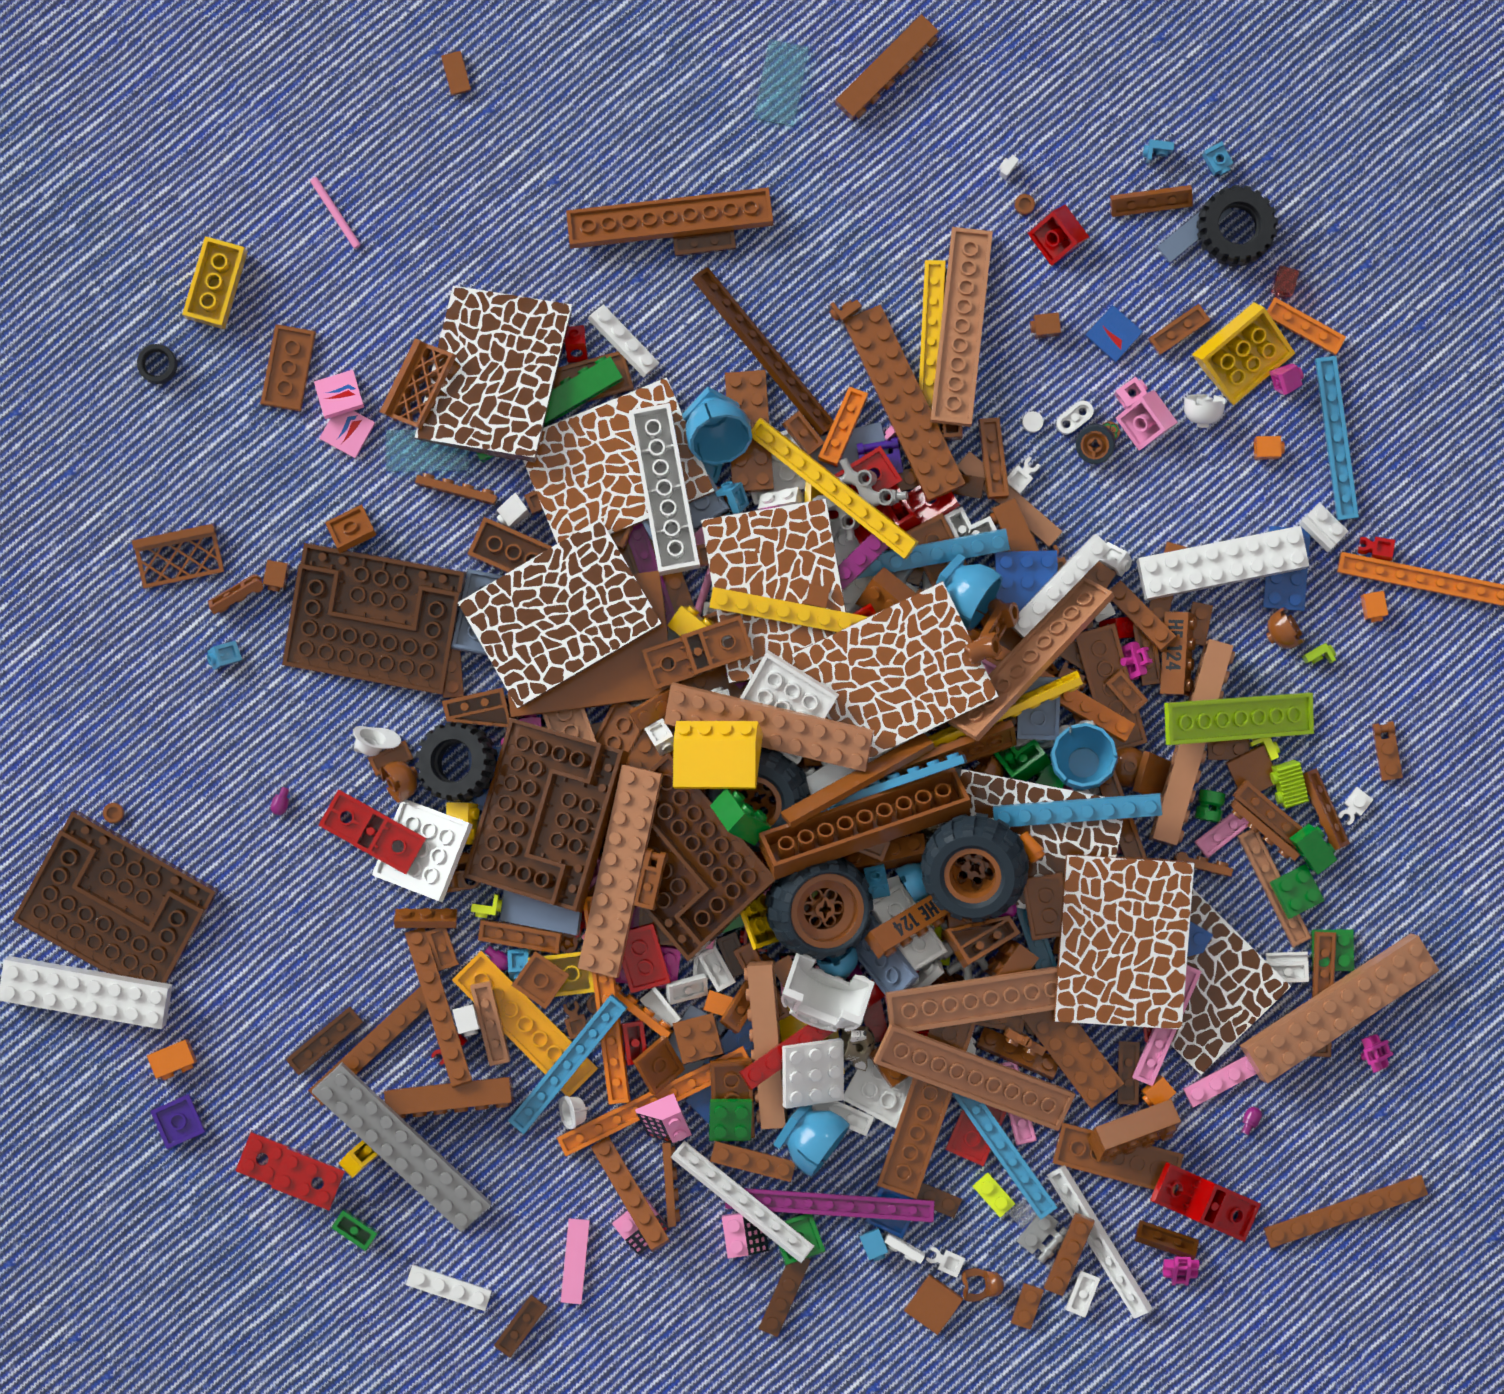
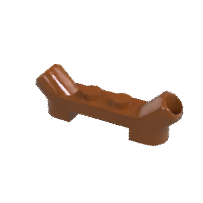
M994 599L988 604L987 608L990 618L981 631L979 638L965 645L964 648L965 655L970 663L976 664L986 658L999 656L1002 651L999 643L1006 628L1015 627L1019 619V609L1015 602L1005 603L1000 599Z

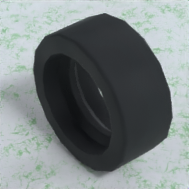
M151 344L144 347L139 353L137 369L140 375L148 382L164 384L174 377L177 371V359L168 347L161 344ZM154 352L165 354L169 360L168 370L160 376L151 375L145 367L147 357Z

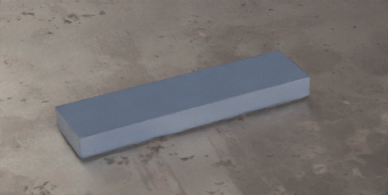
M1231 208L1225 210L1221 214L1219 222L1223 220L1226 216H1228L1233 210ZM1199 213L1157 247L1169 263L1198 240L1197 233L1199 229L1196 228L1199 220Z

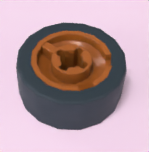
M1090 424L1084 427L1076 440V451L1079 457L1090 464H1101L1107 461L1115 448V437L1112 431L1101 424ZM1094 440H1097L1100 444L1096 448L1092 446Z

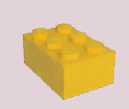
M581 952L544 956L569 974V977L555 997L594 992L592 972L578 968Z

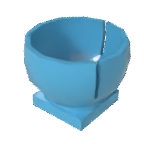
M707 387L682 414L683 420L687 421L686 435L688 448L701 462L714 465L731 462L745 453L752 441L750 419L740 408L739 403L710 387Z
M958 554L939 574L936 584L943 581L966 630L971 631L984 617L976 609L985 614L987 613L988 604L996 598L1003 577L994 569L982 564L963 565L966 557Z
M1089 723L1071 725L1070 728H1066L1056 737L1050 753L1054 773L1066 786L1072 787L1074 791L1100 787L1113 776L1118 763V754L1114 740L1103 728Z
M813 1105L799 1107L792 1114L773 1145L778 1149L786 1145L792 1162L802 1173L812 1178L824 1165L823 1161L826 1162L847 1133L850 1124L843 1117L831 1111L812 1110Z

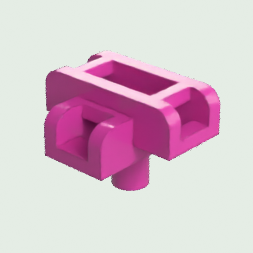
M1130 642L1122 646L1124 658H1121L1120 663L1122 666H1127L1130 680H1136L1139 676L1147 674L1146 666L1153 663L1148 655L1149 648L1142 647L1140 649L1138 642Z
M1377 1034L1361 1039L1364 1046L1361 1059L1363 1061L1367 1060L1368 1065L1372 1067L1373 1073L1389 1066L1387 1058L1393 1055L1388 1046L1389 1041H1380Z
M1177 1255L1174 1259H1164L1163 1276L1171 1278L1172 1285L1184 1284V1286H1188L1189 1278L1198 1277L1199 1260H1191V1257H1180Z

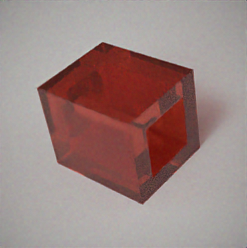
M1280 265L1275 274L1271 293H1275V296L1281 299L1291 298L1294 293L1299 270Z

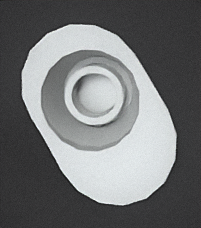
M357 726L353 729V735L356 738L354 751L367 756H376L383 749L395 748L401 743L399 735L389 729Z
M563 1096L559 1101L561 1120L567 1129H575L577 1125L582 1124L586 1120V1111L589 1107H585L583 1100L579 1097Z

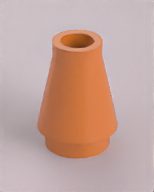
M1028 831L1019 836L1024 843V849L1031 864L1045 856L1044 848Z

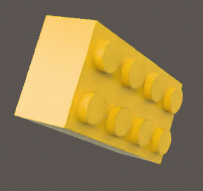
M205 236L182 313L186 319L225 330L248 253L245 247Z

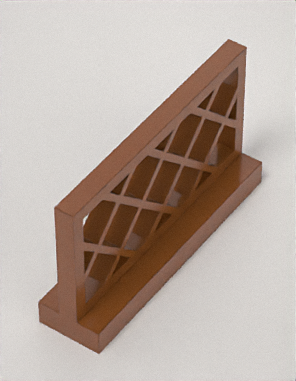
M415 338L379 412L392 420L422 429L457 356ZM432 351L433 358L427 360ZM447 356L445 364L440 366L439 360ZM435 363L436 369L429 373L428 366ZM423 370L424 376L418 379L421 371ZM438 375L436 383L431 384L430 378ZM426 381L427 388L420 391L419 385ZM413 388H414V389H415V394H414L413 396L409 397L410 394H411V392H412V390H413ZM428 393L429 397L427 401L423 403L421 397ZM417 400L418 406L411 410L410 403ZM406 407V413L400 416L403 408ZM420 412L417 422H414L412 415Z
M215 523L132 540L143 589L224 572ZM212 536L214 545L209 552L201 547L200 543L204 538ZM200 539L198 543H195L194 541H192V540ZM184 542H190L195 545L190 556L179 550ZM180 543L177 548L173 546V544ZM164 546H169L175 550L170 560L159 554ZM197 548L208 554L202 564L192 558ZM149 550L155 554L150 564L142 560L140 551ZM177 552L188 558L182 568L171 562ZM157 556L167 562L162 572L151 566ZM209 556L218 561V569L210 570L204 566ZM189 560L200 566L195 574H190L184 570ZM169 564L180 570L175 578H169L164 574ZM202 568H204L205 570H207V571H204V572H200V570H201ZM149 569L159 574L155 582L147 583L145 575ZM162 576L166 578V580L159 581Z

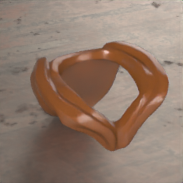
M970 1268L962 1272V1282L965 1286L963 1297L968 1302L980 1301L986 1297H996L1003 1291V1279L996 1272L985 1271L979 1268ZM982 1276L985 1280L984 1291L980 1294L968 1293L967 1278Z

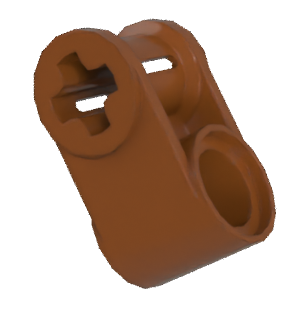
M457 870L453 874L446 893L476 889L481 883L476 881L474 885L470 886L466 881L467 878L463 877L464 871Z

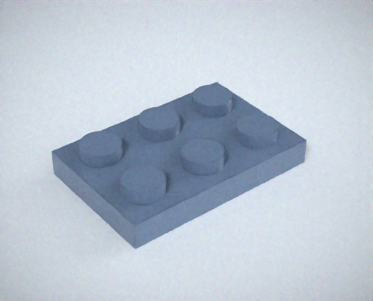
M1039 677L1025 693L1061 677ZM1060 696L1054 700L1048 699L1041 702V705L1036 708L1023 710L1017 717V739L1055 740L1059 736Z

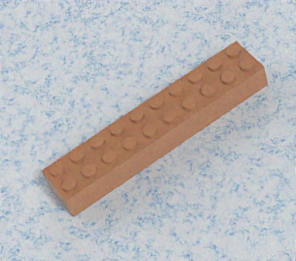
M1212 639L1205 642L1195 674L1193 690L1190 692L1188 701L1223 699L1224 691H1221L1224 683H1227L1230 672L1227 671V667L1234 660L1235 652L1232 651L1233 645ZM1210 742L1175 745L1161 795L1163 814L1162 816H1155L1149 840L1171 847L1182 842L1184 831L1181 829L1183 824L1188 821L1190 811L1187 808L1190 803H1193L1196 793L1193 787L1194 784L1199 782L1201 771L1198 769L1200 764L1204 763L1207 751L1204 750L1205 745Z
M1410 933L1239 1046L1259 1079L1268 1084L1437 973L1439 969L1420 937Z

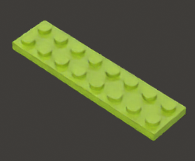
M1310 692L1164 703L1166 745L1314 734L1313 693Z

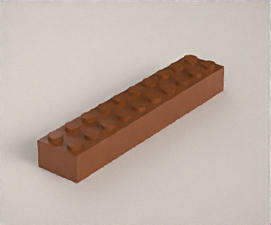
M953 767L820 812L793 828L789 824H785L759 833V847L774 880L791 875L794 872H799L809 866L835 860L952 820L954 817L970 814V798Z

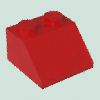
M1066 204L1053 210L1027 233L1051 266L1070 254L1089 238V235Z

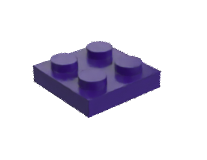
M190 1094L150 1111L166 1149L206 1132Z

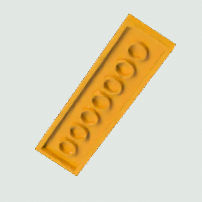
M480 951L452 981L473 1001L470 985L491 980L504 1034L546 1075L572 1041L526 995L511 986L513 982ZM587 1057L562 1087L561 1091L570 1097L598 1069L597 1066Z

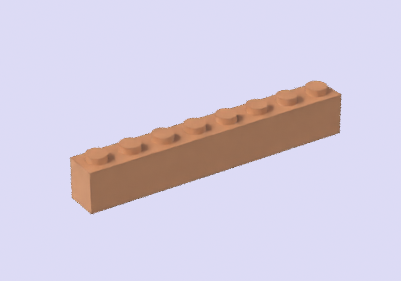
M774 960L749 962L747 968H744V979L748 981L749 988L746 989V1000L750 1001L751 1008L748 1009V1021H752L749 1038L750 1042L754 1043V1050H751L752 1062L781 1043ZM781 1069L757 1086L758 1090H755V1102L759 1103L756 1118L757 1123H761V1129L784 1128L788 1122L787 1109L783 1107V1074Z

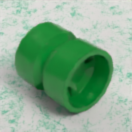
M1200 789L1198 795L1200 805L1196 807L1194 818L1221 823L1223 811L1220 808L1224 806L1226 794Z

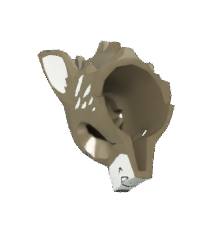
M860 1026L855 1030L847 1032L844 1030L845 1028H842L841 1039L844 1041V1060L852 1061L853 1067L866 1071L868 1067L867 1059L873 1051L875 1044L873 1032L868 1026Z

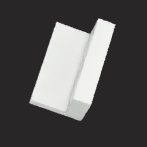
M657 987L652 988L651 991L640 999L644 1006L655 1013L653 1017L659 1021L663 1019L673 1026L672 1023L679 1022L682 1019Z

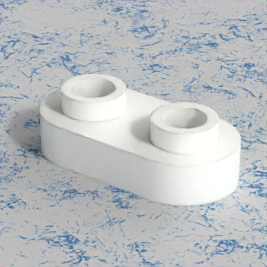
M1087 401L1077 402L1059 416L1056 422L1057 430L1065 435L1073 433L1092 417V405ZM1079 409H1085L1086 414L1080 415ZM1064 421H1068L1070 423L1069 428H1065L1063 426Z

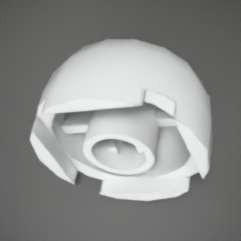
M1193 394L1184 397L1186 417L1190 421L1197 423V427H1209V424L1219 421L1224 413L1225 398L1214 395V398L1207 397V394Z

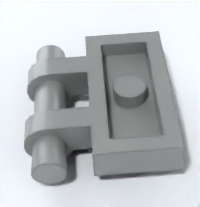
M1050 1214L1041 1220L1036 1215L1016 1241L1032 1255L1037 1248L1041 1250L1042 1253L1037 1259L1044 1264L1048 1258L1051 1259L1054 1255V1250L1063 1242L1068 1229L1063 1226L1057 1232L1054 1228L1059 1222ZM1051 1234L1054 1238L1046 1247L1042 1242Z

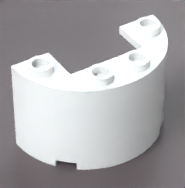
M796 953L781 996L783 1006L790 1008L789 1013L810 1026L827 1031L837 1032L838 1028H845L844 1030L847 1032L860 1027L875 982L865 976L855 974L849 983L839 976H832L819 968H812L816 959L807 954L800 955Z

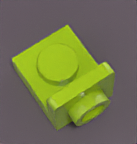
M1324 643L1303 655L1302 658L1305 663L1311 661L1314 664L1323 659L1322 654H1324L1328 662L1333 663L1336 661L1334 657L1336 652L1331 645L1328 646L1327 643Z

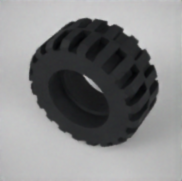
M1233 185L1231 188L1225 187L1216 192L1204 204L1198 215L1199 220L1197 221L1196 228L1199 229L1197 237L1198 240L1201 239V247L1203 250L1207 249L1209 252L1208 256L1211 259L1217 258L1218 263L1222 265L1228 263L1232 267L1236 265L1245 266L1250 262L1253 263L1258 260L1272 246L1273 239L1278 231L1276 229L1278 218L1274 216L1276 213L1274 206L1270 207V200L1268 197L1264 199L1261 196V191H1252L1251 187L1246 185L1243 188L1240 185ZM1240 208L1252 217L1255 223V234L1250 241L1245 244H1235L1228 241L1222 235L1219 228V218L1225 210Z
M446 722L445 725L435 726V731H429L425 734L427 739L421 740L419 743L421 750L416 751L415 757H419V762L415 763V769L420 770L417 776L419 781L424 782L423 787L426 790L431 791L433 796L443 800L468 802L473 800L474 797L483 795V789H489L491 784L489 781L493 779L494 768L497 764L494 757L498 756L497 749L492 748L494 745L493 741L487 738V734L483 730L461 722ZM463 743L471 753V768L463 779L456 782L450 781L442 769L444 753L451 745Z

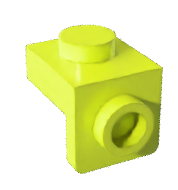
M1271 737L1252 739L1253 742L1249 743V747L1259 743L1264 745L1271 761L1279 758L1278 753H1280V749L1276 741L1272 742Z
M494 894L493 906L472 904L471 912H475V917L487 918L488 915L497 916V912H501L502 900L499 899L500 895Z

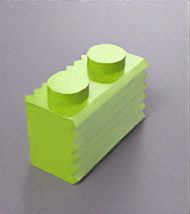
M1291 760L1271 766L1272 773H1270V778L1273 785L1276 784L1277 792H1275V799L1277 804L1284 808H1289L1309 802L1300 762Z

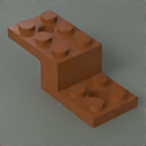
M741 615L642 650L655 690L669 686L673 682L678 683L754 655ZM725 636H730L734 640V644L729 648L722 645L721 640ZM665 658L673 659L674 666L671 669H665L662 666V661Z

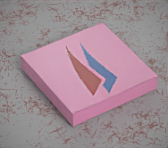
M353 370L314 381L325 419L364 408Z
M351 411L330 418L319 439L356 459L376 423L355 411Z

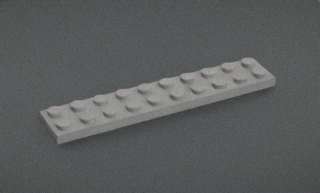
M343 1062L313 1088L312 1093L460 1232L491 1206L490 1200Z

